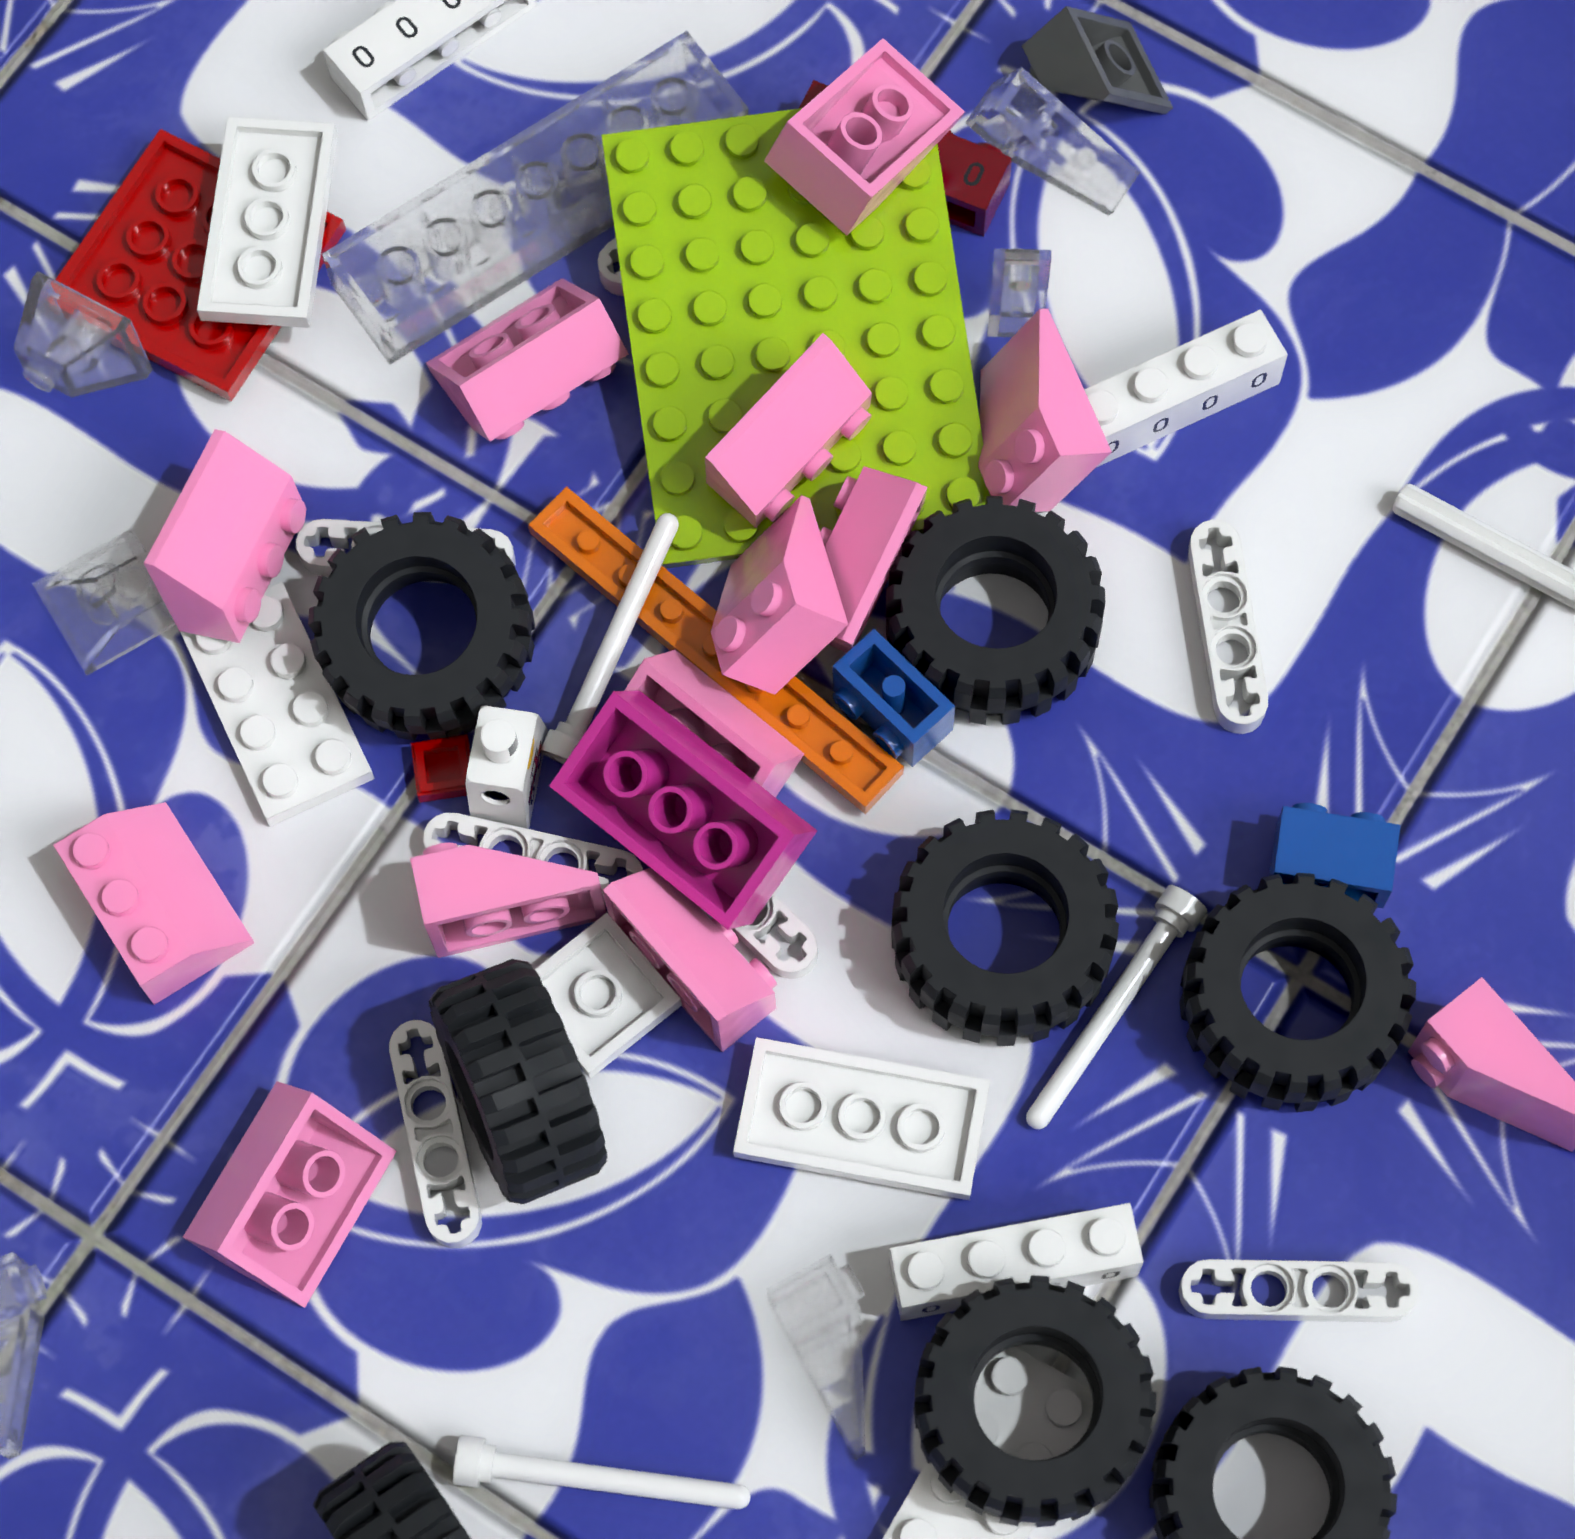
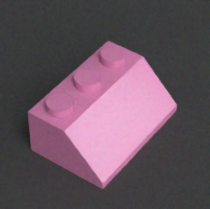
M561 278L426 362V365L471 428L491 442L494 439L501 440L516 434L524 426V420L538 411L551 410L560 406L569 399L570 391L584 382H593L606 377L616 368L615 363L629 354L600 298Z
M824 333L817 338L705 457L706 483L755 528L766 517L772 522L778 519L795 499V496L790 491L804 476L813 481L833 459V455L829 450L842 436L846 437L849 441L852 440L865 427L872 416L867 411L870 408L872 392L832 340Z
M215 429L146 557L144 565L179 631L240 643L249 623H252L259 614L261 599L272 578L280 573L284 554L294 534L302 529L307 509L290 474L223 430Z
M863 466L858 479L847 476L834 503V507L842 510L833 531L823 527L820 532L848 622V626L829 645L847 653L858 643L889 578L891 565L895 558L900 555L902 543L910 534L924 505L927 492L926 486Z
M676 650L645 658L624 690L641 691L775 798L804 755L801 750Z
M166 802L103 814L53 845L138 984L154 1005L255 943Z
M652 868L616 880L603 889L609 916L681 998L682 1007L722 1053L776 1009L775 992L772 989L777 983L768 969L757 958H753L748 962L734 947L739 940L732 929L728 930L714 918L710 919L698 905Z
M277 1081L183 1238L226 1266L305 1308L397 1151L313 1092Z

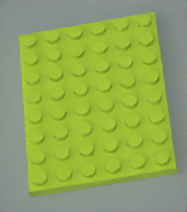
M802 108L602 135L655 523L659 516L665 513L673 514L679 522L678 530L662 563L664 568L737 559L774 523L766 517L755 528L706 483L705 457L822 333L832 340L872 392L870 408L867 410L872 416L865 427L852 440L849 441L846 437L842 436L829 450L833 455V459L813 481L804 476L790 491L795 496L791 505L801 495L810 498L820 532L823 527L833 531L842 510L834 507L841 487L847 476L858 479L863 466L908 479L927 487L924 505L911 530H918L922 534L924 519L936 511H942L945 517L952 514L953 503L970 499L973 507L985 505L986 496H991L978 467L983 447V438L938 144L867 218L848 235H845L764 162L787 121Z

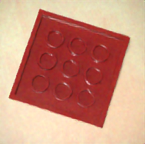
M160 129L48 289L43 299L47 308L232 402L282 326L200 320L197 307L221 158ZM329 212L326 214L318 271L346 231L343 219Z

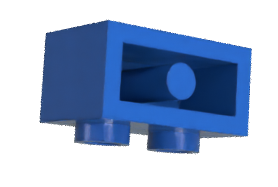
M875 629L871 630L832 666L833 691L835 692L832 694L835 703L849 718L856 720L860 716L875 731L872 735L876 743L893 758L896 759L901 756L913 767L953 731L955 705Z
M1297 803L1293 807L1283 806L1276 823L1269 876L1279 874L1282 877L1283 884H1289L1293 882L1296 873L1314 874V885L1328 887L1331 878L1348 884L1344 893L1347 896L1358 901L1363 894H1366L1378 904L1377 908L1383 909L1393 890L1400 825L1387 823L1383 816L1369 812L1353 813L1351 817L1327 813L1328 810L1325 807L1314 803Z

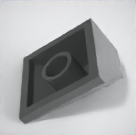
M1065 6L1022 45L1031 64L1029 68L1030 74L1034 81L1044 90L1161 114H1167L1173 109L1131 23L1128 21Z

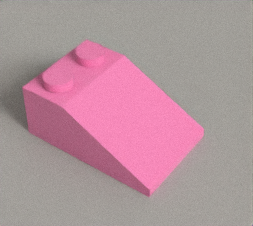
M882 38L787 121L764 162L845 235H848L892 193L961 119L965 111Z
M1048 308L1039 309L981 369L980 425L983 447L978 467L991 496H1003V505L1017 507L1019 499L1036 503L1035 512L1051 511L1112 453Z
M803 495L731 564L711 629L722 675L774 695L848 626L810 498Z
M440 843L426 848L423 851V855L410 858L424 926L438 958L595 922L607 913L597 872L469 844L458 847L455 843Z
M1482 977L1427 1020L1408 1052L1414 1058L1411 1060V1064L1415 1072L1431 1088L1438 1086L1451 1099L1571 1152L1575 1150V1081Z

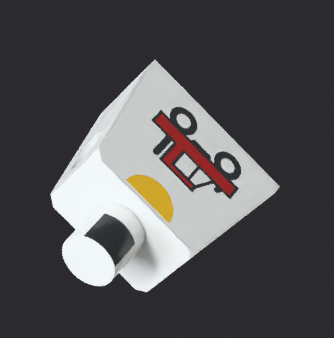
M481 706L465 783L470 816L529 829L544 755L540 749L548 734V729L539 714L492 706ZM497 791L505 794L509 799L495 800L489 798L490 792Z

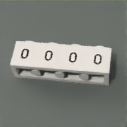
M537 0L388 1L381 5L372 17L353 30L341 32L332 40L329 46L323 49L330 77L369 121L536 7Z
M1262 310L1253 312L1084 389L1112 451L1097 467L1280 384L1288 354Z
M1130 1203L891 1247L889 1256L901 1321L955 1311L961 1306V1300L978 1289L982 1294L993 1289L995 1281L1010 1277L1013 1278L1015 1284L1027 1283L1031 1275L1050 1276L1049 1284L1066 1287L1068 1281L1081 1286H1090L1137 1277L1144 1263Z

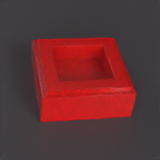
M468 735L411 743L417 797L420 803L467 796L465 783L471 754Z

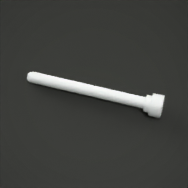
M665 513L657 519L566 722L560 721L556 730L550 729L540 749L541 753L561 764L566 762L587 731L675 537L679 522L673 514Z
M1168 885L1155 904L1157 913L1153 917L1156 922L1155 926L1028 1110L1026 1121L1031 1128L1039 1130L1048 1125L1175 937L1182 938L1186 931L1193 932L1207 913V909L1192 894L1174 885Z
M460 1435L453 1471V1485L475 1488L479 1487L480 1482L492 1483L493 1477L731 1509L745 1508L751 1498L748 1488L741 1484L497 1452V1446L486 1444L485 1438Z

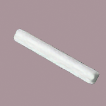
M1406 484L1402 488L1393 505L1395 514L1575 609L1574 570L1412 484Z

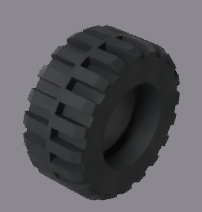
M986 496L985 505L973 507L970 499L953 503L952 514L945 517L942 511H936L924 519L923 534L918 530L911 531L903 541L902 555L895 558L889 571V586L886 588L887 641L955 705V713L957 709L969 712L970 723L985 725L987 715H1001L1002 725L1018 723L1021 711L1029 709L1034 717L1050 711L1053 697L1056 696L1058 700L1062 701L1066 700L1076 690L1078 677H1086L1093 664L1095 650L1099 644L1105 610V588L1100 586L1102 571L1097 558L1093 556L1086 557L1088 543L1078 531H1072L1068 535L1064 532V518L1052 510L1048 511L1045 517L1035 513L1036 503L1019 499L1016 507L1003 505V496ZM982 574L1006 575L1027 584L1040 596L1048 610V620L1046 626L1036 636L1022 644L1008 648H986L962 639L949 628L941 616V600L951 588L967 578Z
M414 512L413 522L401 523L397 514L380 519L383 530L369 535L367 529L363 527L353 534L351 538L356 546L347 554L337 548L327 561L332 568L329 577L318 576L313 589V593L318 599V604L309 608L308 626L314 633V639L310 641L314 658L321 666L323 676L344 705L354 715H360L367 725L383 733L386 729L394 731L398 738L413 741L416 740L418 734H428L431 740L449 737V730L459 727L466 734L476 729V719H478L481 706L505 708L507 704L503 699L510 689L518 692L526 678L522 669L524 663L532 662L535 647L531 638V631L535 629L534 614L528 600V594L514 563L504 550L500 551L496 547L493 538L478 528L473 532L468 530L464 520L447 515L443 523L436 522L431 512ZM423 581H440L460 588L470 599L474 607L476 628L469 645L455 661L432 673L407 675L392 671L379 660L372 647L370 638L371 628L380 607L391 595L403 587Z
M1011 809L1010 819L995 820L994 810L976 812L975 824L965 826L963 820L958 818L944 825L942 838L937 840L935 837L929 836L918 847L917 859L915 861H907L900 875L899 890L894 894L891 941L892 949L895 951V967L900 981H907L909 997L919 1009L927 1006L933 1012L932 1022L946 1031L952 1024L964 1029L962 1039L980 1043L981 1035L997 1037V1046H1014L1016 1037L1028 1035L1029 1040L1033 1043L1048 1038L1050 1028L1056 1025L1062 1029L1071 1025L1078 1019L1080 1009L1083 1006L1090 1007L1098 996L1104 978H1107L1117 943L1119 923L1116 922L1118 902L1115 890L1107 888L1106 883L1109 873L1101 859L1089 860L1087 857L1089 845L1077 834L1072 835L1069 840L1060 836L1061 823L1046 816L1041 826L1027 822L1028 811ZM989 884H1013L1026 888L1041 897L1050 906L1059 921L1060 934L1056 949L1051 957L1042 964L1019 973L1003 974L979 968L965 959L950 940L948 919L954 904L968 892Z
M1296 873L1293 882L1289 884H1283L1282 877L1279 874L1261 878L1258 888L1252 890L1251 887L1245 884L1231 892L1227 904L1224 906L1217 904L1206 917L1201 931L1197 932L1184 966L1180 986L1183 987V993L1179 1002L1181 1019L1188 1021L1189 1029L1186 1037L1193 1052L1202 1050L1207 1057L1203 1067L1214 1079L1223 1074L1233 1083L1229 1091L1245 1100L1249 1091L1263 1097L1261 1107L1278 1111L1283 1102L1294 1103L1296 1112L1314 1111L1318 1103L1322 1101H1327L1332 1107L1347 1101L1354 1090L1359 1089L1363 1091L1377 1078L1383 1067L1387 1066L1408 1030L1412 1015L1409 1013L1410 1008L1416 1000V982L1408 978V974L1414 965L1409 948L1397 947L1395 942L1401 932L1391 917L1380 922L1373 915L1378 904L1366 894H1363L1356 901L1344 894L1348 884L1331 878L1328 887L1314 885L1315 875L1309 873ZM1290 946L1313 951L1327 959L1340 972L1350 992L1352 1004L1344 1025L1336 1033L1314 1040L1287 1038L1265 1027L1251 1013L1241 992L1242 974L1252 957L1271 948Z
M510 959L439 987L429 999L430 1014L436 1029L437 1039L471 1130L476 1137L481 1153L489 1166L495 1182L498 1183L500 1191L507 1201L526 1204L598 1174L608 1158L607 1150L604 1146L606 1143L604 1134L599 1124V1116L592 1101L585 1075L582 1073L577 1060L578 1057L565 1031L562 1019L553 1005L549 992L543 986L540 976L532 968V965L527 961Z
M1031 1275L1029 1282L1017 1284L1010 1277L995 1281L993 1289L981 1294L977 1289L961 1300V1306L952 1314L947 1312L936 1325L935 1334L929 1343L926 1342L920 1358L915 1383V1427L918 1428L921 1439L920 1447L927 1462L932 1463L939 1473L938 1480L950 1493L955 1491L966 1500L965 1506L980 1515L984 1511L1000 1517V1523L1018 1526L1019 1522L1036 1523V1528L1055 1526L1057 1521L1071 1518L1074 1521L1089 1514L1100 1503H1106L1120 1490L1127 1478L1131 1476L1144 1453L1152 1433V1418L1156 1412V1393L1152 1392L1151 1378L1154 1375L1149 1356H1142L1137 1345L1140 1337L1130 1323L1123 1325L1114 1316L1117 1308L1103 1297L1096 1302L1083 1294L1084 1286L1071 1281L1067 1282L1066 1287L1049 1284L1050 1276ZM1019 1345H1040L1052 1348L1075 1362L1088 1380L1093 1402L1089 1426L1082 1438L1071 1449L1059 1456L1045 1460H1026L1012 1456L993 1444L979 1424L974 1404V1393L978 1378L989 1361L1008 1348Z
M1278 1366L1275 1372H1262L1260 1367L1243 1369L1238 1376L1229 1379L1223 1376L1208 1384L1203 1392L1196 1397L1193 1396L1183 1406L1164 1434L1161 1445L1155 1454L1151 1469L1153 1481L1149 1488L1150 1508H1154L1157 1523L1154 1525L1157 1537L1158 1539H1239L1225 1525L1216 1509L1213 1496L1214 1474L1223 1454L1232 1445L1246 1437L1268 1433L1288 1438L1305 1448L1318 1462L1326 1477L1330 1492L1329 1509L1323 1525L1312 1539H1388L1391 1531L1387 1528L1390 1518L1396 1514L1397 1494L1391 1492L1390 1480L1396 1476L1392 1457H1384L1379 1445L1385 1438L1375 1422L1367 1425L1358 1414V1411L1363 1407L1350 1394L1342 1399L1330 1391L1332 1382L1316 1374L1311 1380L1298 1377L1297 1369Z
M405 1441L387 1443L319 1490L313 1503L317 1513L334 1539H471Z

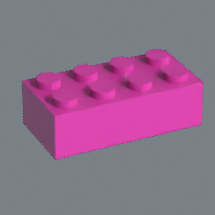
M639 690L612 692L549 785V787L728 930L750 925L754 922L817 832L809 823Z

